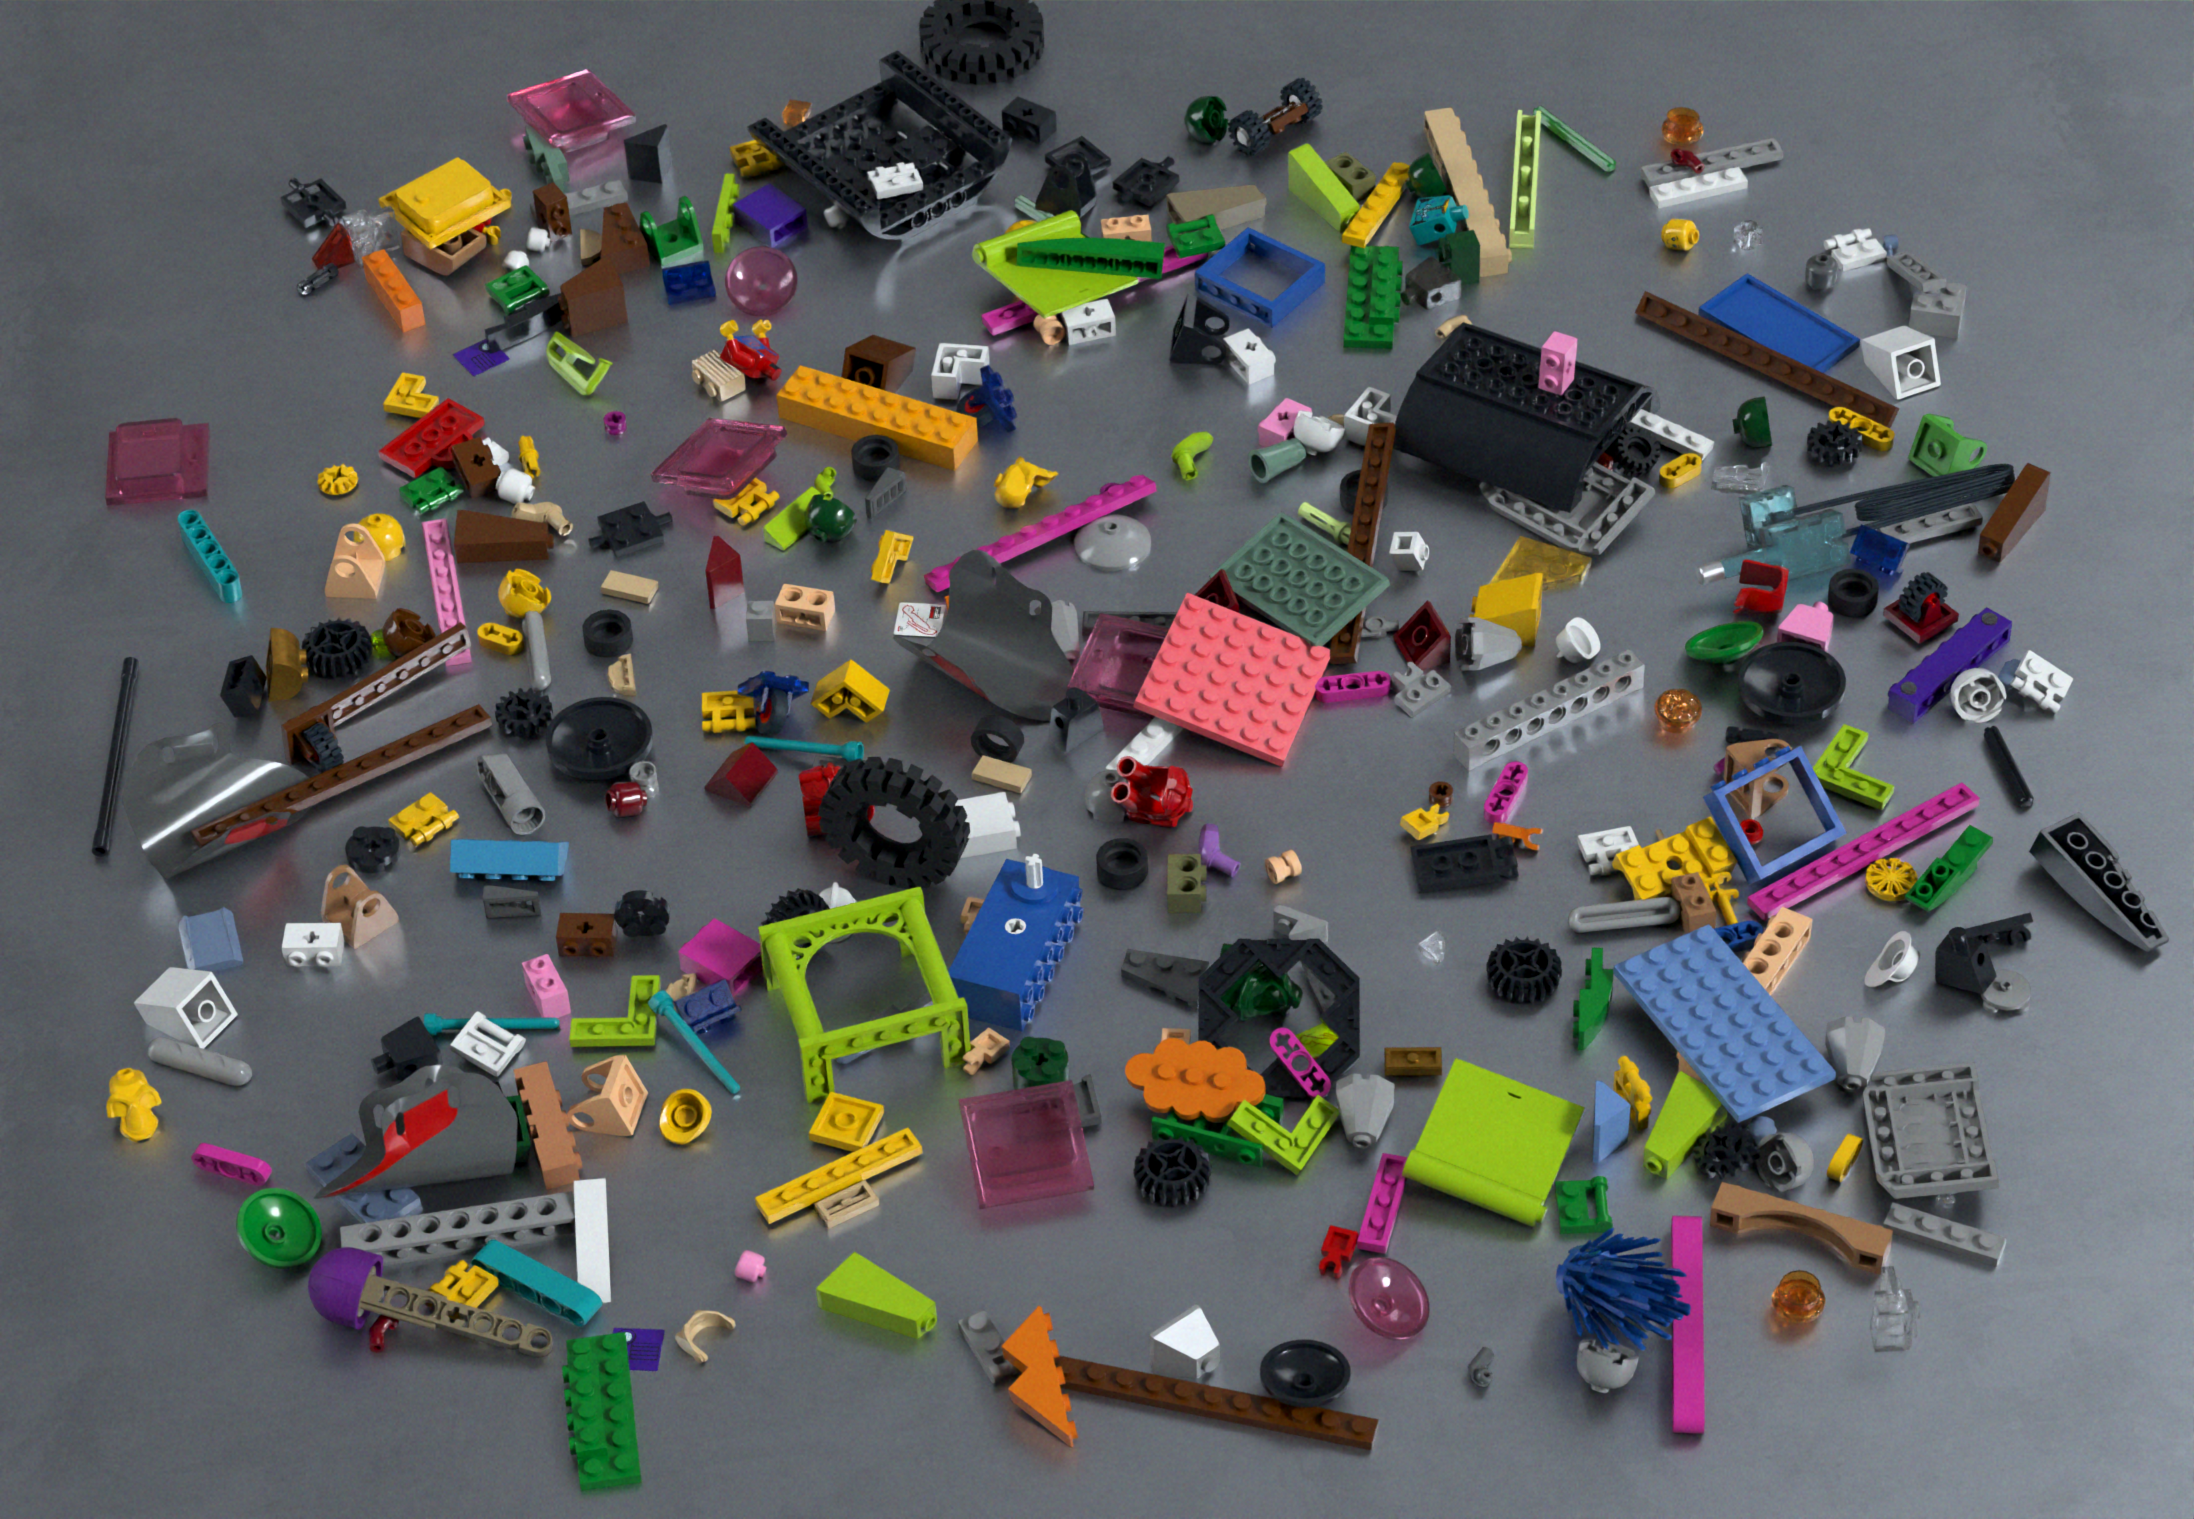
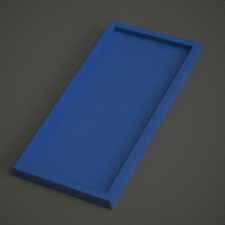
M1748 273L1701 305L1698 310L1699 316L1822 373L1860 347V339Z

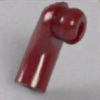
M1674 149L1670 154L1674 164L1690 167L1696 174L1701 173L1705 168V165L1691 151Z
M380 1314L369 1328V1348L372 1352L378 1353L384 1350V1333L387 1328L395 1330L399 1324L398 1319Z

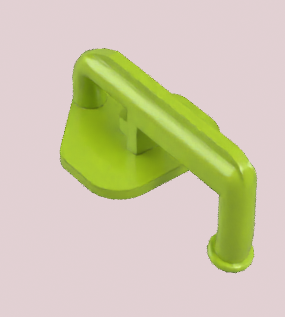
M557 331L547 344L546 353L549 364L585 396H589L595 391L609 367L613 365L612 362L599 358L600 362L591 377L587 379L573 364L577 358L594 364L596 360L590 354ZM559 346L566 353L564 358L556 351Z

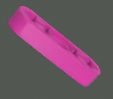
M1384 671L1321 677L1315 685V697L1318 701L1324 703L1383 697L1391 691V677ZM1350 684H1356L1359 686V688L1352 690L1348 689L1346 686Z
M1510 762L1504 767L1484 803V818L1487 822L1494 824V822L1504 823L1508 819L1528 782V768L1525 764ZM1502 790H1510L1511 792H1513V794L1509 796L1501 795L1499 792ZM1498 804L1501 805V809L1496 811Z
M1278 1028L1273 1031L1270 1036V1047L1274 1054L1311 1099L1314 1100L1317 1095L1325 1099L1331 1090L1328 1076L1291 1030ZM1281 1036L1283 1039L1289 1037L1288 1046L1293 1051L1297 1047L1299 1050L1292 1052L1288 1059H1285L1284 1056L1288 1055V1051L1282 1045L1276 1046L1278 1043L1277 1037ZM1296 1057H1304L1309 1065L1306 1070L1300 1072L1292 1067V1061ZM1313 1069L1316 1072L1312 1073V1077L1316 1082H1324V1091L1321 1093L1318 1090L1314 1092L1311 1090L1313 1084L1307 1076Z
M207 1143L199 1144L191 1156L192 1162L204 1171L256 1186H263L272 1173L269 1164L262 1159Z

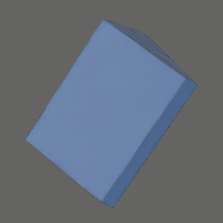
M1596 1081L1593 1163H1599L1626 1144L1629 1134L1630 1104L1602 1081Z

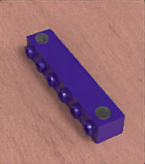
M1987 607L1979 614H1975L1969 623L1963 628H1958L1948 641L1942 642L1934 653L1930 656L1927 655L1921 664L1914 670H1909L1900 682L1894 683L1888 691V710L1914 724L1951 692L1952 684L1958 675L1966 670L1979 668L2010 641L2012 621Z

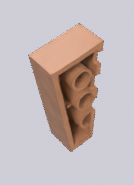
M547 1061L514 1069L517 1093L521 1096L528 1134L546 1190L580 1180L578 1169L583 1168L579 1152H573L572 1148L576 1147L572 1131L567 1132L566 1127H569L565 1110L561 1111L560 1107L563 1106L559 1090H555Z

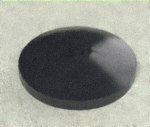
M1779 642L1763 646L1752 652L1743 661L1739 670L1738 691L1744 703L1761 717L1778 723L1806 724L1821 720L1840 706L1845 695L1846 677L1839 662L1826 651L1805 643Z
M613 697L589 698L566 707L553 718L546 732L547 753L552 763L565 774L585 780L610 779L629 772L635 763L644 761L653 744L652 726L647 714L637 705Z

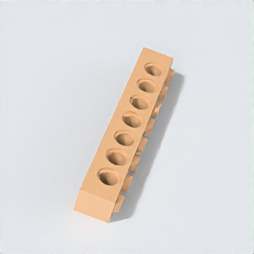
M1784 907L1779 910L1776 916L1772 915L1770 917L1765 932L1758 934L1754 948L1751 952L1747 951L1742 959V963L1770 996L1811 938L1812 919ZM1677 1052L1679 1072L1682 1071L1702 1081L1682 1055Z

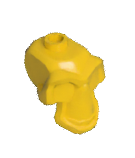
M1020 456L1015 464L1006 468L1003 474H998L993 484L996 487L995 499L1003 507L1010 509L1019 508L1024 505V500L1031 493L1032 485L1042 488L1055 479L1058 473L1025 462L1024 458Z
M132 1068L121 1069L109 1081L110 1097L107 1100L106 1106L108 1118L120 1117V1132L129 1140L137 1142L151 1138L158 1126V1119L153 1114L151 1108L162 1104L158 1092L148 1085L142 1071L133 1070Z

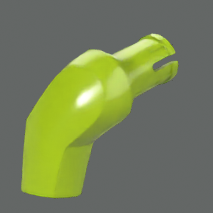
M1208 432L1192 433L1178 443L1172 451V461L1179 465L1182 477L1187 481L1193 480L1198 476V471L1193 462L1194 456L1197 453L1208 450L1213 442V437Z

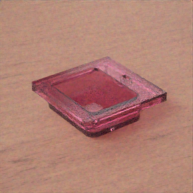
M589 69L508 94V103L524 118V121L532 126L553 148L559 147L563 154L606 141L610 138V130L636 122V115Z
M178 418L125 422L118 425L115 432H109L105 494L107 506L208 496L209 423L183 425L182 421Z
M708 418L650 475L654 483L682 486L686 495L730 500L736 497L776 458L775 447L788 434L785 426Z
M1100 613L1067 686V690L1073 687L1083 690L1102 708L1154 719L1156 716L1133 708L1170 628Z
M1072 1080L958 1099L979 1210L1094 1190V1182Z

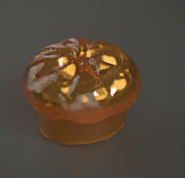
M1676 107L1668 111L1667 119L1663 122L1661 130L1665 139L1671 144L1687 146L1700 140L1704 127L1700 122L1699 114L1695 110L1686 107Z
M1686 689L1666 690L1657 698L1654 705L1660 727L1670 733L1681 734L1688 732L1702 716V705L1699 698Z
M1796 1270L1783 1276L1780 1284L1773 1291L1772 1304L1775 1312L1784 1320L1795 1324H1805L1816 1320L1822 1314L1826 1306V1298L1821 1289L1820 1282L1814 1274Z

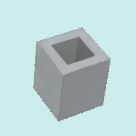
M748 601L746 613L748 641L775 640L776 616L774 601Z

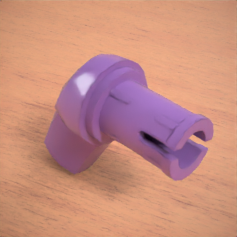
M1215 824L1203 825L1199 836L1198 854H1201V864L1206 865L1207 869L1214 867L1230 877H1234L1241 863L1221 853V849H1219L1218 826Z

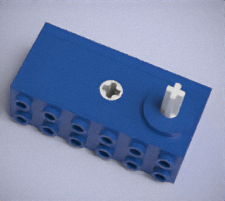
M1033 854L1032 857L1027 856L1025 863L1010 859L1005 860L948 970L958 998H965L969 1019L1020 1032L1023 1031L1027 1022L1032 1021L1035 1005L1037 1002L1042 1001L1045 985L1047 982H1051L1054 975V967L1057 962H1061L1064 955V947L1066 943L1071 942L1076 923L1079 924L1083 917L1084 909L1080 907L1083 890L1079 888V876L1051 870L1042 866V859H1039L1038 854Z

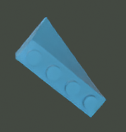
M452 839L450 872L458 873V878H474V873H485V879H501V874H512L513 880H528V875H539V880L555 881V876L563 875L569 842Z

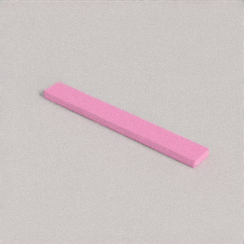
M447 518L422 522L440 634L460 622L465 625ZM467 648L445 661L446 667L472 662L470 649Z

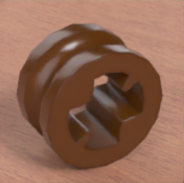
M1443 781L1433 783L1429 788L1430 804H1438L1440 808L1450 806L1453 802V787Z

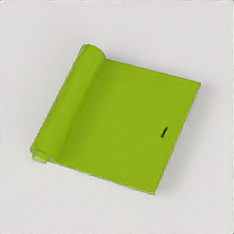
M1072 210L975 244L972 251L975 263L979 264V266L1044 319L1138 284V279L1130 276L1016 266L1018 243L1048 239L1086 238L1081 234L1080 219Z
M1455 1058L1415 1150H1411L1406 1160L1402 1176L1534 1227L1536 1222L1541 1224L1545 1217L1547 1207L1544 1206V1203L1585 1107Z

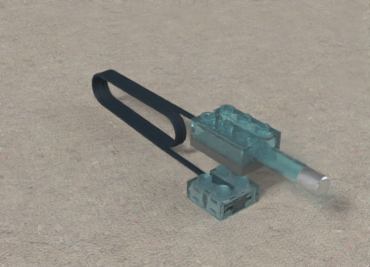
M1993 464L1868 490L1797 507L1794 487L1788 485L1738 497L1747 547L1754 550L1699 565L1695 569L1696 578L1701 585L1738 576L1741 573L1742 562L1746 559L1788 568V581L1850 564L1848 543L1843 542L1842 538L2005 494L2015 482L2014 467L2011 464ZM1861 500L1854 506L1856 508V518L1859 521L1876 522L1846 530L1843 513L1832 509L1802 517L1795 515Z

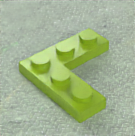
M1843 724L1814 765L1813 770L1823 788L1882 810L1894 793V785L1849 768L1868 741V733Z
M660 975L632 976L628 1017L572 1018L569 1037L570 1047L655 1046L658 1014L650 1008L648 1002L655 993L660 991Z
M1317 1095L1290 1133L1244 1099L1227 1125L1250 1142L1262 1144L1264 1152L1298 1175L1340 1113L1339 1109L1320 1095Z

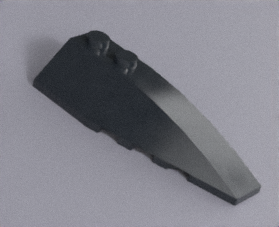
M2080 812L2039 832L2029 852L2084 909L2124 939L2147 952L2169 941L2168 935L2153 911L2148 910L2144 905L2145 898L2141 891H2136L2130 882L2132 877L2128 870H2123L2118 860L2120 857L2117 852Z

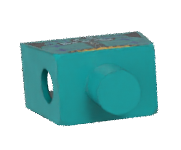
M1450 195L1421 198L1417 200L1409 229L1417 245H1424L1445 237V234L1455 233L1458 221L1468 219L1469 211L1466 205L1457 206Z

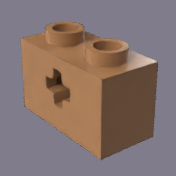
M1695 872L1672 877L1670 897L1675 899L1680 905L1681 914L1679 920L1685 933H1690L1708 924L1714 929L1717 911L1699 873Z

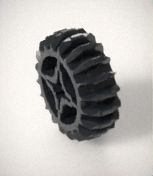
M340 617L337 621L329 619L327 623L319 622L318 627H311L310 633H305L301 646L302 649H306V665L308 669L313 670L315 675L322 674L324 678L332 675L334 679L337 675L346 677L347 673L355 674L356 669H363L364 663L369 662L373 650L371 636H369L365 626H361L359 621L352 622L350 618L342 621Z
M799 888L795 892L788 890L786 897L779 896V902L776 904L771 903V911L765 912L767 920L761 922V924L764 926L830 908L821 896L811 890L806 889L804 891ZM808 942L796 946L800 948H808L812 944ZM796 956V960L803 958V956Z
M1516 936L1513 942L1505 939L1503 945L1497 944L1495 950L1490 952L1488 962L1486 963L1488 983H1491L1492 991H1498L1499 997L1507 996L1509 1002L1513 999H1518L1520 1004L1523 1000H1529L1532 1004L1535 998L1543 1001L1545 995L1552 996L1554 989H1558L1560 978L1562 977V962L1560 957L1557 956L1556 949H1550L1549 943L1541 944L1539 938L1531 941L1528 936L1525 940H1520Z
M1171 1135L1168 1140H1163L1159 1137L1156 1144L1148 1142L1147 1148H1141L1139 1156H1136L1134 1162L1135 1168L1133 1172L1138 1190H1141L1143 1197L1150 1196L1152 1203L1160 1200L1163 1207L1167 1202L1172 1203L1174 1207H1176L1178 1202H1183L1187 1205L1189 1198L1197 1201L1199 1194H1205V1190L1211 1182L1212 1165L1210 1164L1208 1152H1204L1202 1145L1195 1146L1193 1139L1185 1142L1183 1136L1178 1140L1173 1139Z

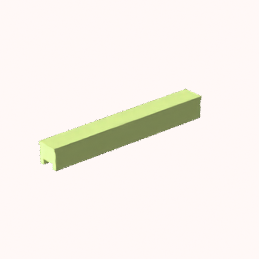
M1522 110L1517 111L1509 248L1533 249L1541 111H1536V115H1522Z

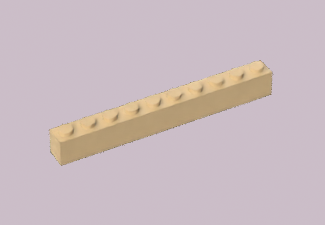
M1452 107L1424 111V131L1447 192L1452 196L1457 206L1466 205L1469 211V218L1459 221L1462 232L1474 230L1480 243L1479 277L1508 273V263L1512 262L1510 248L1506 249L1505 235L1500 233L1499 219L1494 218V207L1492 203L1489 204L1487 189H1483L1482 175L1477 174V163L1475 159L1472 160L1471 147L1466 145L1464 130H1460L1459 116H1455Z

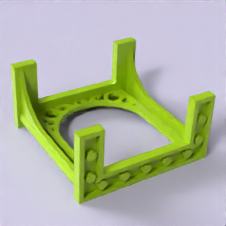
M921 887L906 889L758 927L767 991L781 988L799 1038L804 1092L808 1104L825 1100L830 1091L835 1092L831 1059L939 1032L941 1061L944 1068L967 1063L963 1060V1056L971 1051L967 1004L964 997L958 998L925 914L924 896ZM896 921V924L891 927L883 925L884 923ZM870 932L883 934L898 940L901 957L914 955L933 1005L824 1033L805 980L807 965L817 950L838 937L852 933ZM808 942L812 944L808 948H800L796 946ZM796 956H803V958L796 960Z

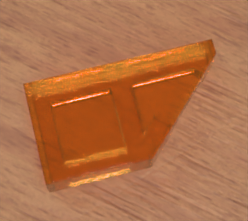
M790 99L782 113L784 122L792 128L806 121L812 111V103Z

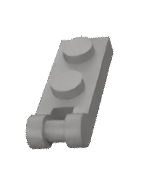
M985 1310L958 1321V1329L993 1384L1001 1381L1002 1377L1007 1374L1013 1376L1020 1373L1019 1369L1004 1359L1001 1346L1005 1342Z

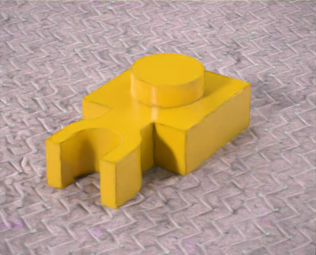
M1438 804L1433 805L1428 812L1419 808L1402 816L1400 826L1414 838L1420 840L1436 832L1439 825L1446 823L1449 813L1438 814L1440 808Z

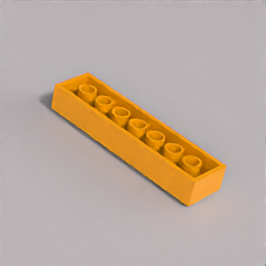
M802 365L797 368L776 395L779 418L854 441L871 435L886 436L893 439L898 445L900 455L953 471L957 470L978 441L977 419L975 417Z

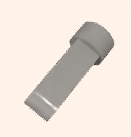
M501 753L479 756L476 761L477 774L512 831L519 835H526L536 831L545 820V810L531 792L508 755Z

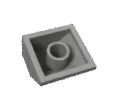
M1197 1304L1149 1334L1151 1372L1155 1375L1198 1378L1204 1373L1214 1370L1220 1363V1344Z

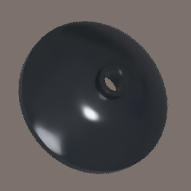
M1301 1339L1282 1343L1271 1349L1264 1356L1260 1365V1380L1268 1394L1276 1400L1294 1407L1312 1408L1336 1400L1346 1391L1351 1378V1369L1346 1357L1335 1347L1315 1340Z

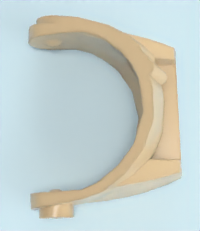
M696 1310L687 1324L683 1325V1329L675 1335V1341L685 1352L693 1356L698 1363H705L708 1357L693 1344L694 1336L706 1327L721 1326L733 1330L736 1324L733 1318L717 1311Z

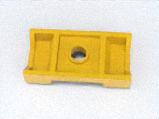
M1710 816L1688 825L1685 831L1643 848L1638 845L1616 854L1612 866L1616 870L1623 871L1633 889L1634 900L1670 897L1672 877L1698 872L1701 879L1710 878L1711 874L1733 872L1737 860ZM1675 861L1679 864L1680 869L1672 870L1667 866L1666 862Z

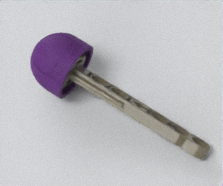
M352 1247L334 1249L323 1255L316 1262L309 1276L308 1292L312 1304L318 1313L331 1322L350 1328L361 1329L366 1323L370 1312H374L435 1330L438 1328L509 1350L519 1349L520 1353L533 1357H544L553 1348L551 1333L543 1327L527 1323V1326H524L519 1320L447 1300V1296L382 1278L383 1257L375 1253ZM395 1295H404L407 1298V1302L403 1307L396 1308L390 1304L391 1299ZM424 1303H431L435 1306V1311L429 1316H423L418 1312L419 1307ZM455 1312H459L461 1319L469 1321V1328H466V1322L460 1319H456L454 1323H451L448 1315L454 1316ZM481 1319L490 1321V1329L486 1332L476 1331L474 1327L477 1321ZM510 1327L516 1328L519 1331V1336L512 1341L503 1338V1332ZM536 1336H544L548 1342L544 1348L535 1349L531 1346L532 1339Z

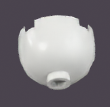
M1299 410L1293 427L1294 436L1301 441L1306 453L1316 455L1317 452L1326 453L1338 446L1345 432L1342 425L1321 415L1320 417H1312V412Z
M1972 668L1957 676L1952 684L1950 697L1954 709L1962 719L1982 723L1991 720L1999 714L2002 709L2003 700H2006V691L2002 682L1993 672L1984 668Z

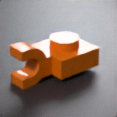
M1494 822L1492 833L1499 834V839L1510 836L1513 842H1515V838L1523 839L1527 848L1539 850L1540 845L1532 843L1530 837L1534 833L1542 834L1543 829H1528Z

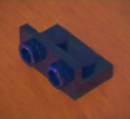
M708 260L662 269L663 285L669 305L716 297V289Z
M1861 524L1849 553L1857 556L1855 561L1869 567L1871 562L1880 565L1879 571L1893 576L1894 572L1903 573L1904 569L1901 566L1910 544Z
M721 979L673 1001L677 1013L696 1035L711 1030L710 1025L717 1021L724 1024L737 1018L735 1013L742 1011L741 1006L736 1005L726 979Z

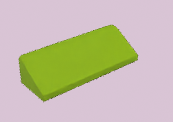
M811 486L763 527L764 541L783 551L786 550L808 531L805 524V510L811 498L821 493Z

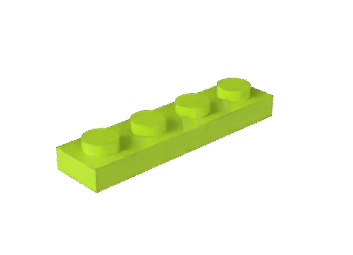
M725 174L712 230L714 253H723L725 243H729L730 240L729 228L733 227V204L736 203L735 198H739L740 186L738 183H735V174Z

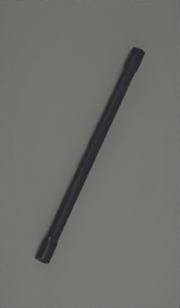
M127 657L123 661L122 681L97 829L94 833L92 853L98 857L106 856L109 849L110 828L134 684L137 680L139 661L134 657Z

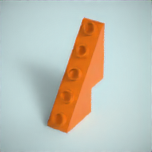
M1038 1306L1001 1346L1004 1359L1022 1372L1008 1390L1011 1401L1072 1448L1074 1446L1073 1439H1077L1078 1435L1074 1420L1068 1422L1066 1412L1072 1411L1068 1393L1062 1394L1060 1385L1066 1383L1062 1366H1055L1054 1358L1059 1357L1056 1339L1050 1340L1048 1331L1053 1330L1050 1313L1043 1314L1042 1307Z

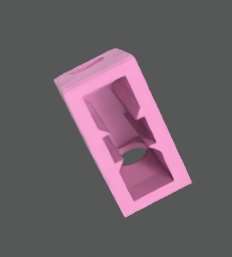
M1815 602L1812 607L1798 604L1779 625L1777 643H1805L1827 652L1832 634L1834 615L1828 612V607L1823 602Z

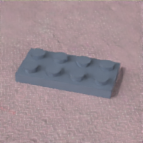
M351 1133L306 1162V1169L325 1187L362 1157L366 1146ZM409 1187L335 1196L361 1224L384 1219L401 1218L421 1205L420 1197Z

